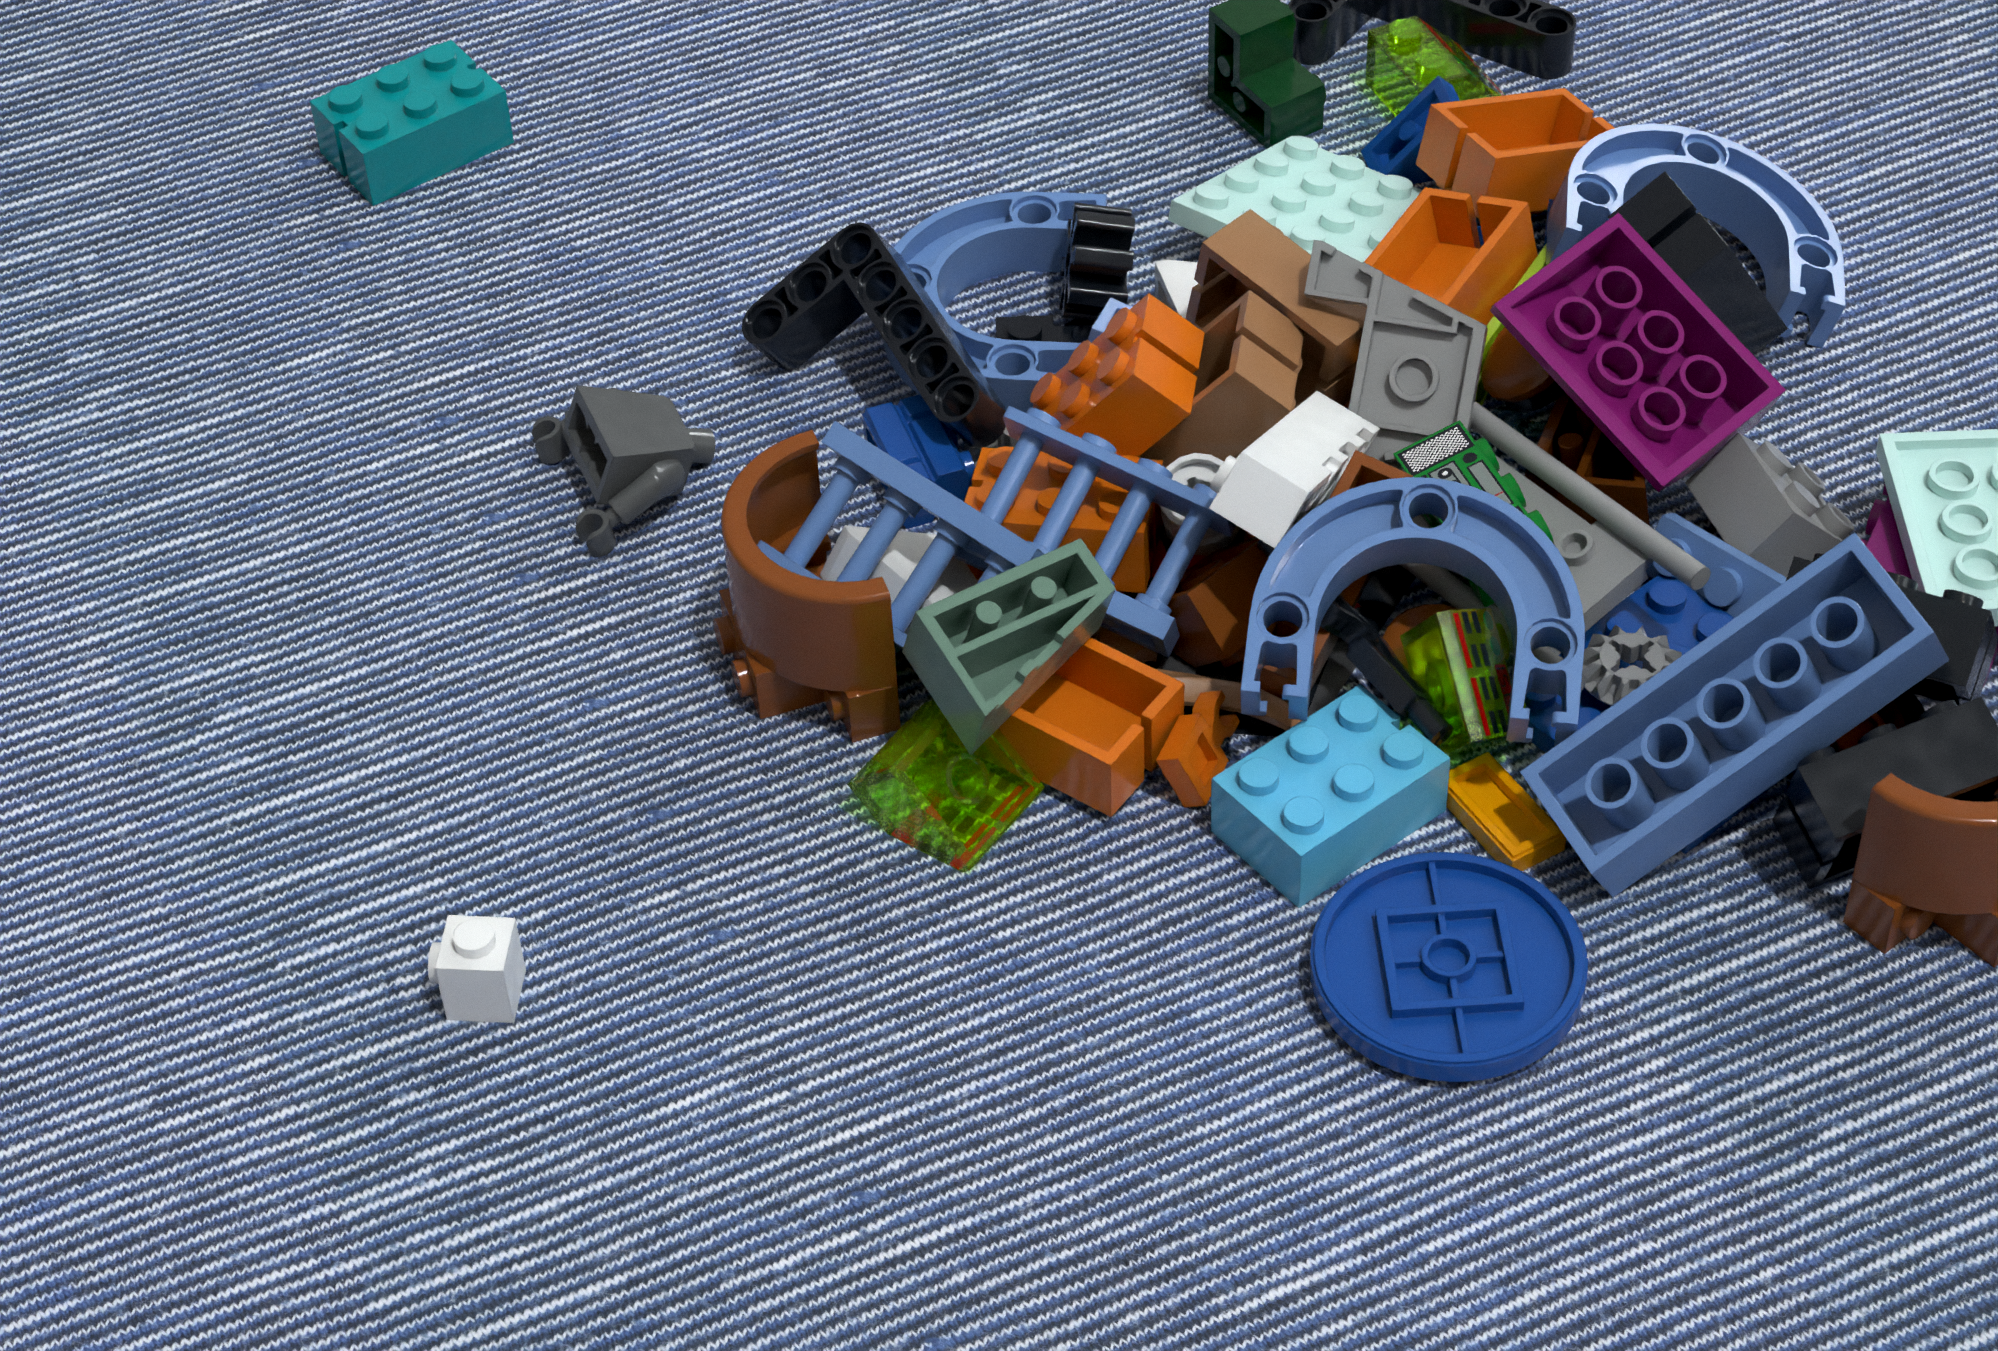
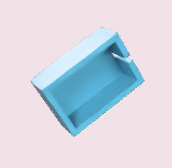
M1359 684L1307 717V721L1302 720L1214 776L1211 782V832L1294 905L1300 908L1445 812L1451 758L1410 724L1399 730L1400 716Z

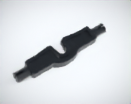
M1262 540L1258 541L1257 548L1269 558L1275 548ZM1339 594L1326 611L1320 626L1348 644V650L1345 652L1347 658L1399 714L1407 716L1434 745L1438 746L1444 743L1452 735L1454 727L1432 705L1435 700L1398 660L1392 648L1379 632Z

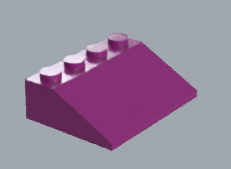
M1619 213L1508 293L1490 309L1491 313L1658 492L1705 464L1738 432L1742 435L1747 433L1759 423L1786 391Z

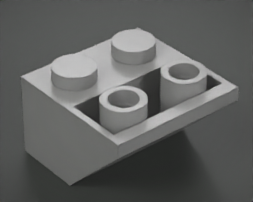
M1739 432L1685 482L1727 544L1786 578L1794 556L1813 561L1816 553L1825 554L1849 537V534L1854 530V526L1848 517L1834 504L1826 503L1820 494L1826 487L1808 466L1800 462L1794 468L1786 456L1769 441H1765L1760 446Z

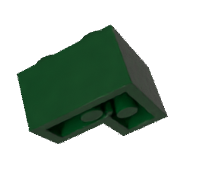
M1228 0L1209 8L1208 97L1266 149L1290 136L1305 137L1323 129L1324 103L1326 102L1325 84L1322 83L1317 75L1309 72L1293 58V36L1296 30L1294 12L1287 4L1282 3L1280 0Z

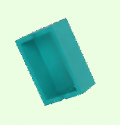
M451 39L441 44L432 45L421 53L398 63L386 65L375 73L347 85L338 86L329 93L310 100L320 153L343 176L348 175L349 182L373 206L514 143L506 90L481 67L476 69L475 61Z

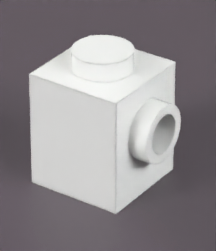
M448 915L442 941L432 943L428 957L429 981L439 984L446 1019L514 1023L526 972L516 918Z

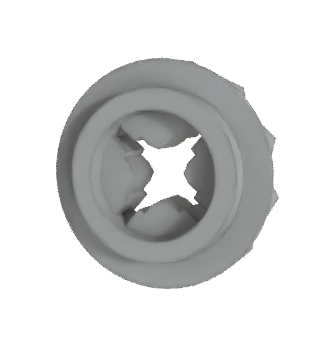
M1615 625L1608 636L1593 634L1588 647L1584 649L1582 674L1586 676L1584 687L1596 699L1612 706L1681 657L1682 652L1669 648L1667 635L1654 638L1647 637L1643 625L1636 633H1626L1619 626ZM1620 659L1629 664L1636 660H1642L1643 667L1641 669L1638 666L1630 665L1627 668L1619 669Z

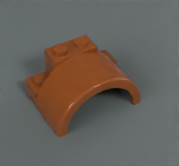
M808 430L786 438L757 455L736 476L726 494L722 508L721 527L729 588L719 591L722 617L714 618L713 625L722 654L733 653L735 660L731 661V669L737 691L741 698L751 696L760 719L825 702L832 721L842 719L850 739L854 743L901 729L889 590L882 577L848 582L823 580L820 573L827 561L826 552L832 550L828 533L805 567V569L822 580L802 576L779 566L769 559L757 546L758 542L762 540L784 554L821 497L817 460L819 442L814 431Z
M1890 773L1876 783L1871 790L1843 923L1886 954L1908 937L1914 940L1920 937L1934 922L1991 966L1996 967L1998 965V801L1973 802L1942 797L1916 788Z

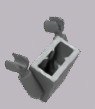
M576 386L570 409L564 412L565 419L559 421L555 417H542L535 422L532 428V436L536 443L535 448L542 463H557L563 460L571 450L597 504H610L611 506L605 512L600 509H588L577 517L576 531L581 542L586 541L592 557H602L613 550L616 545L613 527L621 521L628 525L665 497L677 496L684 489L691 465L709 464L712 462L715 454V437L711 429L686 428L672 400L662 395L622 391L617 388L606 389Z

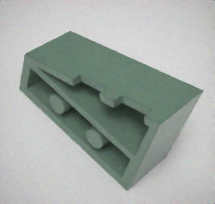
M1080 538L915 611L902 652L969 754L972 755L1099 630L1116 588Z

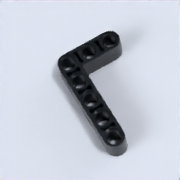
M1290 0L1288 6L1294 12L1296 20V30L1293 36V58L1304 65H1317L1329 60L1372 17L1439 41L1423 24L1422 21H1424L1439 36L1440 34L1437 31L1443 36L1448 37L1452 42H1456L1464 51L1542 79L1564 77L1570 72L1573 64L1576 18L1571 12L1541 0ZM1446 37L1445 39L1442 38L1446 44L1455 47Z
M853 223L839 231L748 309L743 318L742 332L744 338L779 368L789 370L795 369L808 361L866 312L933 414L968 446L974 448L987 447L996 442L1006 428L1003 420L1006 409L903 257L866 223Z

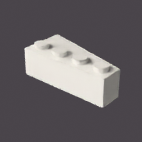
M1316 391L1243 450L1237 458L1229 455L1225 459L1210 485V489L1216 492L1217 495L1209 509L1275 548L1285 534L1300 519L1330 498L1355 450L1365 454L1380 428L1319 391Z

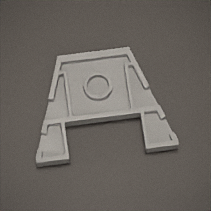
M1314 240L1304 295L1312 299L1367 307L1349 403L1350 411L1380 428L1365 454L1384 463L1395 462L1393 453L1459 420L1469 432L1488 331L1487 326L1417 289L1414 290L1385 275L1382 271L1344 254L1324 241Z

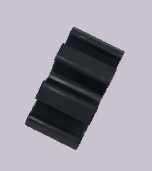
M1073 203L1072 219H1068L1065 234L1066 257H1062L1060 276L1064 277L1059 295V310H1062L1061 319L1096 322L1110 297L1127 304V272L1132 271L1134 251H1130L1135 231V217H1131L1132 209Z

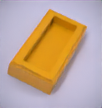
M1489 752L1449 771L1446 807L1496 861L1524 871L1565 850L1566 837L1557 824Z

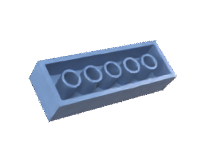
M1854 532L1521 770L1520 773L1592 876L1614 898L1797 768V764L1803 758L1835 742L1947 663L1949 658L1929 624Z

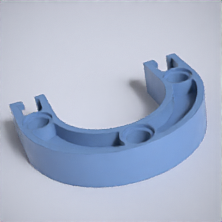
M1634 124L1614 128L1595 136L1578 151L1549 212L1546 266L1608 221L1609 215L1665 171L1696 207V213L1700 212L1704 217L1727 229L1742 241L1755 256L1764 274L1766 299L1788 328L1780 337L1790 336L1793 331V324H1791L1793 317L1797 311L1804 312L1808 315L1810 332L1806 337L1807 344L1823 348L1846 307L1842 247L1838 234L1823 208L1787 172L1758 153L1733 141L1705 131L1668 124Z
M1009 192L982 196L952 205L929 216L908 231L894 246V249L908 264L1006 410L1008 406H1012L1026 413L1029 407H1033V403L1030 402V396L1037 382L1046 373L1051 372L1055 374L1065 366L1074 350L1081 343L994 338L977 333L961 325L945 309L964 289L992 276L1022 271L1060 272L1062 257H1066L1065 234L1068 219H1072L1073 203L1107 206V194ZM883 339L887 358L895 372L913 391L920 394Z
M1422 477L1376 481L1340 493L1311 510L1285 534L1269 556L1259 576L1251 604L1241 682V714L1265 716L1267 713L1268 701L1261 700V681H1259L1264 666L1270 665L1277 668L1292 667L1297 671L1296 685H1283L1282 699L1288 700V719L1307 721L1317 634L1322 619L1332 602L1351 583L1372 571L1397 564L1417 563L1446 568L1468 578L1492 598L1503 614L1513 645V670L1506 741L1532 742L1533 728L1528 727L1530 708H1523L1526 694L1532 691L1543 695L1558 694L1561 697L1562 712L1556 711L1552 713L1551 727H1556L1554 746L1577 731L1585 647V623L1578 588L1567 563L1557 547L1529 517L1511 504L1488 492L1455 481ZM1420 514H1432L1441 519L1443 523L1435 528H1423L1415 524L1412 519ZM1277 621H1288L1294 623L1299 630L1289 637H1278L1268 632L1267 628ZM1549 646L1560 651L1565 659L1558 663L1547 664L1535 658L1532 652L1540 647Z

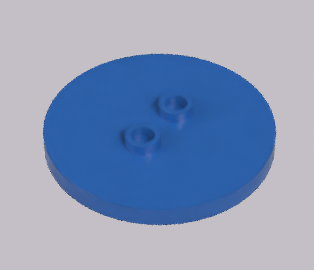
M1429 852L1412 854L1380 863L1358 874L1343 885L1322 910L1314 928L1310 950V980L1319 1009L1334 1031L1349 1046L1375 1063L1405 1075L1433 1081L1469 1082L1486 1080L1520 1070L1539 1060L1563 1040L1577 1020L1583 1005L1588 976V957L1583 935L1572 914L1555 894L1533 877L1514 867L1485 857L1464 853Z

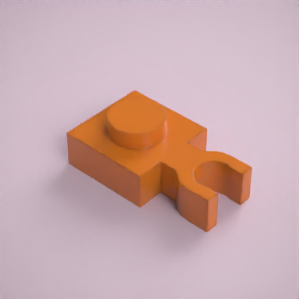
M1222 690L1201 692L1193 706L1192 714L1179 715L1156 759L1164 777L1169 781L1184 808L1207 805L1211 797L1212 778L1224 771L1229 761L1221 745L1225 738L1233 735L1240 721L1236 714L1219 716L1220 706L1226 698Z

